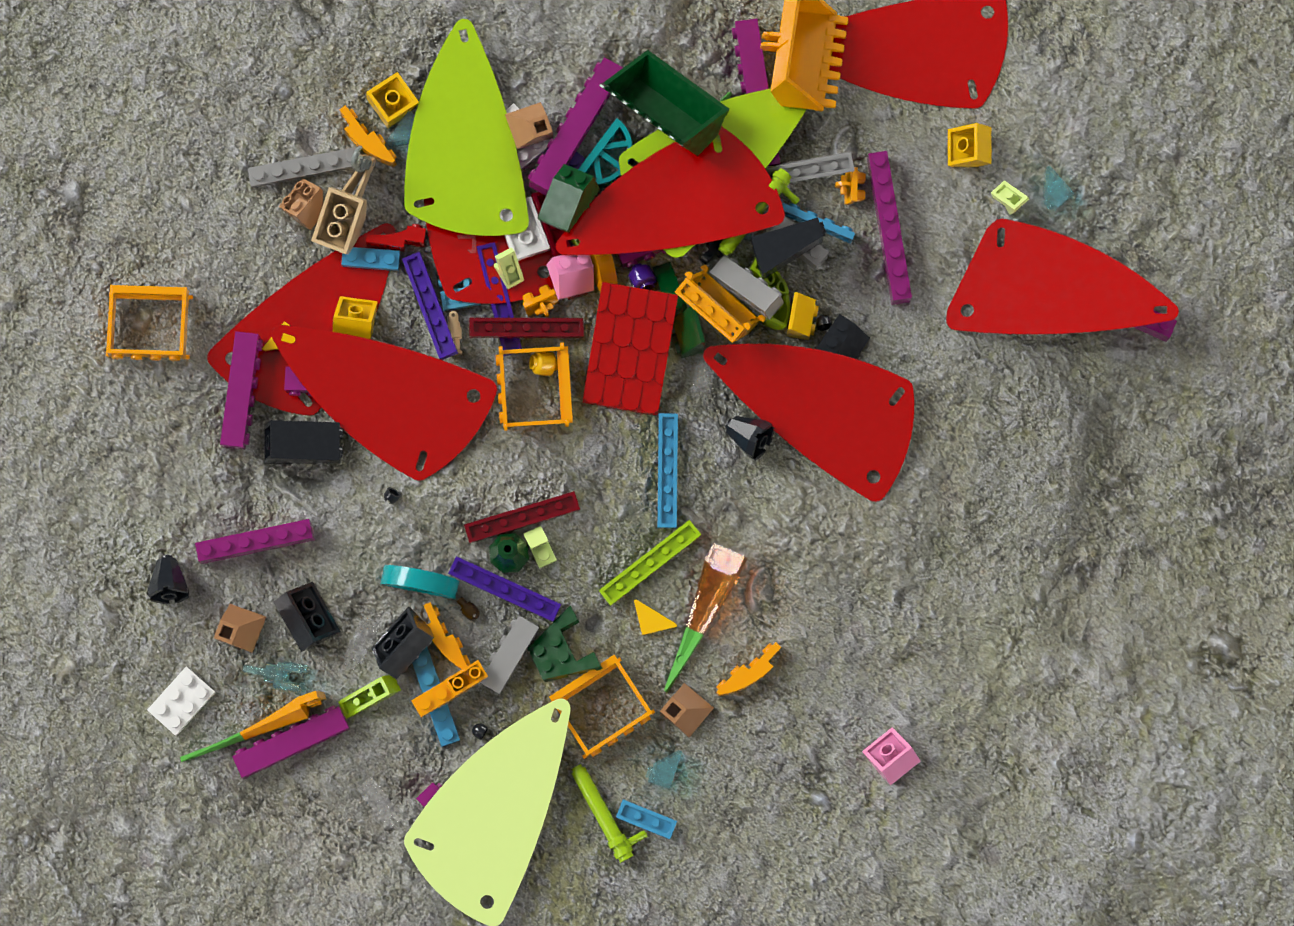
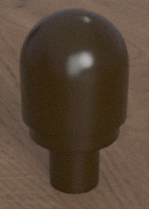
M460 597L456 602L462 607L460 609L461 613L470 621L478 619L480 611L473 602L471 603V601L467 603L463 597Z

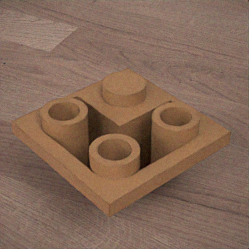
M541 102L505 114L517 150L553 138V131Z
M302 178L301 181L296 183L290 194L283 199L279 208L299 224L311 230L318 222L323 206V190Z
M229 604L219 622L214 639L253 653L266 616Z
M684 683L660 710V714L690 738L714 707Z

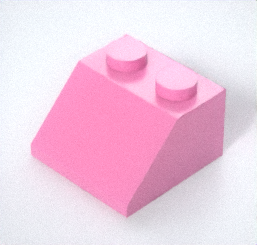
M560 255L552 257L546 264L558 300L594 291V269L590 255Z
M893 728L889 729L862 751L890 785L921 762L913 748Z

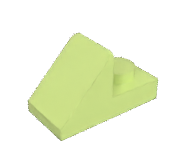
M1003 181L991 192L992 197L1003 204L1010 215L1029 200L1025 194L1006 181Z
M512 248L495 256L497 263L494 264V267L507 289L524 281L516 253Z
M541 526L524 533V537L539 569L557 561Z

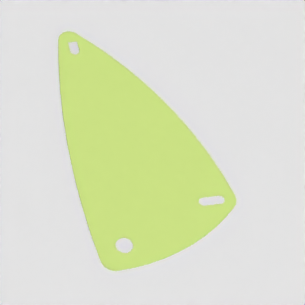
M556 699L528 714L499 733L473 754L436 792L404 838V844L411 859L429 884L458 910L488 926H498L504 920L539 838L554 790L567 733L570 704L565 699ZM554 708L562 711L556 723L551 721ZM420 838L433 843L434 849L429 851L416 846L414 840ZM485 895H490L494 899V904L489 909L483 908L480 904L481 898Z

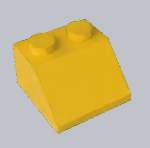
M398 72L366 92V99L387 129L404 119L419 104V101Z
M974 123L948 129L949 167H979L992 164L991 127Z
M794 292L787 337L809 340L810 335L814 336L816 324H812L813 317H817L819 306L815 305V299Z
M340 296L333 317V332L371 339L374 330L377 301Z

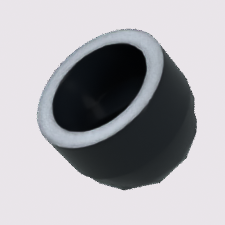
M820 315L816 320L818 330L825 331L830 329L832 322L829 316Z
M388 487L384 493V500L390 501L389 504L396 503L401 497V494L391 487Z
M482 723L476 724L472 728V733L477 739L482 740L489 727Z

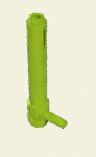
M780 168L773 173L769 187L774 190L777 189L779 196L783 193L793 204H797L800 199L787 188L792 177L788 172ZM759 202L756 205V211L759 214H763L769 206L765 202ZM747 234L723 239L719 244V250L726 256L731 254Z
M579 764L572 768V776L606 836L609 848L613 849L615 859L622 863L634 856L631 846L648 837L645 830L627 839L617 826L586 767Z

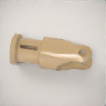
M451 311L447 324L458 350V354L454 356L462 355L460 350L462 329L458 321V313Z

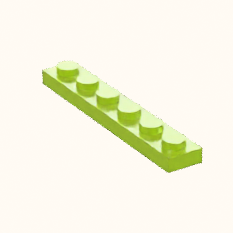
M688 520L599 590L600 594L612 606L699 538L701 533Z

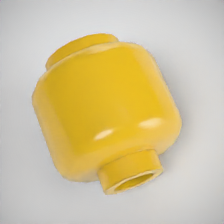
M535 352L530 357L529 367L535 375L551 376L558 369V363L553 352Z

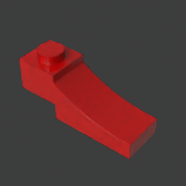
M407 225L406 230L393 234H367L366 245L404 252L405 245L424 247L427 232L426 228H423L422 225Z

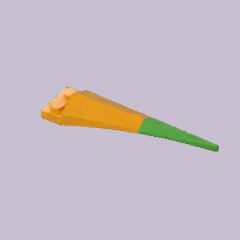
M313 691L299 696L251 727L218 743L181 756V762L307 719L309 717V707L313 708L322 705L321 701L326 700L325 693Z

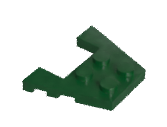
M571 606L528 648L544 682L567 678L569 675L577 673L584 674L590 670L598 671L603 669L594 652L576 661L563 635L565 630L579 623Z

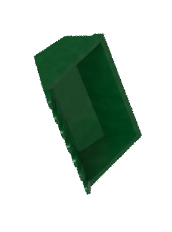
M646 50L599 85L668 135L672 140L697 156L718 136L724 118L729 112L727 106L649 50Z

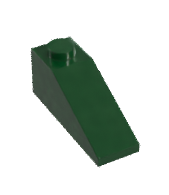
M671 262L652 267L660 292L677 295L675 291L680 285ZM679 296L675 316L688 309L686 302Z

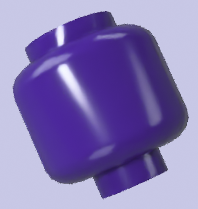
M636 264L629 273V280L635 288L652 290L656 283V276L649 265Z

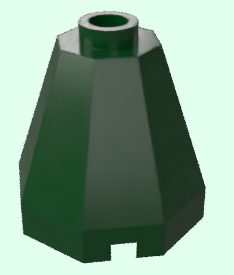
M515 533L499 535L489 546L490 563L503 574L520 572L529 561L528 544ZM511 548L509 553L505 552L506 549L509 550Z

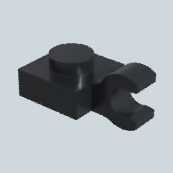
M723 239L706 243L708 250L700 259L705 265L715 255L719 259L724 255L719 250V244Z

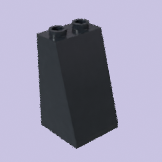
M817 217L751 237V244L762 279L769 277L822 243L823 236L826 233L823 221L819 222Z
M269 421L264 426V464L337 463L343 455V449L340 447V439L343 436L340 422Z

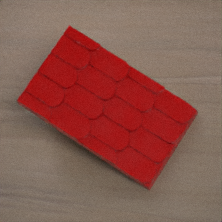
M602 282L582 403L658 416L678 295Z

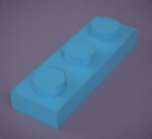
M353 247L349 254L342 253L341 265L342 267L399 271L400 251Z
M624 799L616 815V818L667 839L671 838L677 823L676 820Z

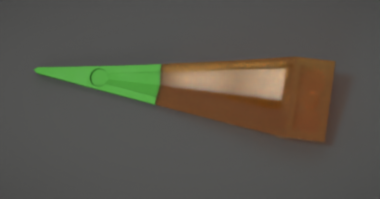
M713 543L705 558L687 626L664 688L666 693L672 687L738 582L739 575L747 561L745 556Z

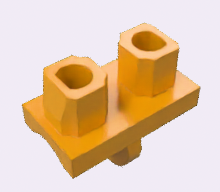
M854 167L855 171L841 175V181L835 183V187L840 189V194L844 195V204L846 205L865 200V191L857 190L858 184L865 183L866 174L858 171L857 167Z
M544 285L539 289L541 295L535 298L532 293L523 295V306L528 317L533 314L538 316L542 313L545 317H549L548 311L554 308L553 305L559 303L554 289L551 290L548 285Z

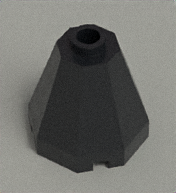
M735 416L732 419L730 418L725 426L727 429L726 433L749 458L755 461L764 455L766 450L763 448L765 445H770L774 435L773 425L766 420Z
M164 555L156 562L148 587V596L151 602L170 604L169 600H174L175 603H180L189 598V589L177 559L173 558L172 555Z

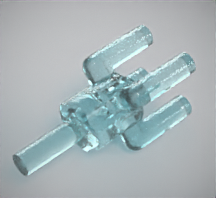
M284 661L277 664L267 663L265 668L250 665L243 666V672L263 676L264 682L273 683L275 689L294 693L305 691V684L289 682L290 672L307 673L308 665Z

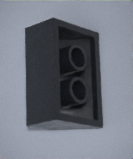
M839 314L816 349L857 359L870 337L855 323Z
M313 582L289 590L274 601L276 608L301 652L315 647L341 632Z
M408 606L371 649L379 669L398 679L401 674L406 672L408 666L419 657L420 653L431 644L434 636L430 627Z

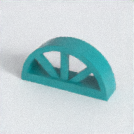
M618 118L615 119L578 169L588 174L594 166L596 182L600 189L610 186L621 177L619 162L604 151L623 147L629 149L632 146L631 136L625 125ZM620 131L625 141L611 143ZM601 157L609 162L618 171L602 179L599 158Z
M384 565L380 585L456 600L459 580L426 570Z

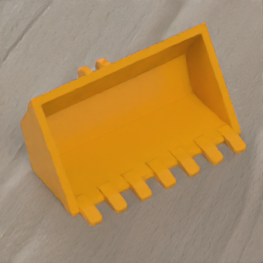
M784 0L780 32H764L762 34L763 40L774 41L762 42L760 48L764 51L776 52L771 93L783 107L812 109L815 111H823L824 107L836 108V101L825 99L826 93L838 94V87L828 85L827 82L828 79L840 80V73L830 71L829 68L830 65L842 66V59L831 57L832 52H844V45L833 43L834 38H846V31L835 29L836 24L847 25L848 17L837 15V12L824 0Z

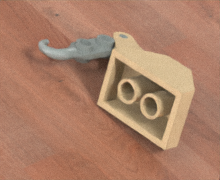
M358 146L354 151L351 165L354 167L355 172L342 190L334 187L328 188L311 240L344 254L350 253L361 234L367 208V200L363 199L362 196L376 163L375 157L366 154L359 155L362 146ZM360 179H361V182H360V184H359V186H358V189H357L355 195H353L352 193H353L354 189L356 188L358 182H359Z

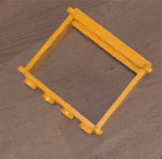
M707 265L701 266L700 268L703 271L696 274L690 271L686 272L684 275L687 277L675 291L679 297L732 343L748 335L759 321L764 322L766 320V317L763 315L757 317L707 273L709 270Z
M110 285L106 357L121 360L123 357H131L132 360H142V357H150V360L160 361L161 358H169L170 361H180L181 358L190 359V355H186L188 306L189 300H193V295H189L187 287ZM116 299L182 301L179 351L114 349Z
M564 342L560 343V347L503 350V347L499 346V354L496 355V366H500V374H497V385H501V393H498V403L502 404L503 412H499L500 423H503L504 431H508L507 427L561 423H565V427H569V423H573L568 346H564ZM557 351L561 420L508 423L504 354Z
M615 655L601 663L603 669L598 671L590 670L549 696L551 702L556 699L568 700L612 670L618 668L646 711L645 714L589 750L568 721L569 730L585 753L582 755L584 759L590 755L592 758L602 752L601 748L607 744L610 747L619 741L617 737L622 734L627 736L635 730L634 726L639 723L641 726L651 720L650 716L656 713L654 709L650 710L620 664L621 658L617 659Z

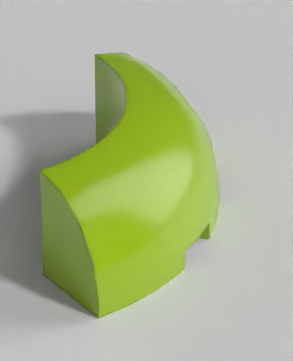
M755 257L749 270L758 279L761 277ZM776 271L764 280L767 282L768 287L771 289L775 287L781 292V298L784 303L770 320L766 318L763 325L772 329L783 330L789 319L791 305L785 279Z

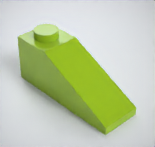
M385 675L341 699L338 703L345 718L348 719L402 690L394 677Z

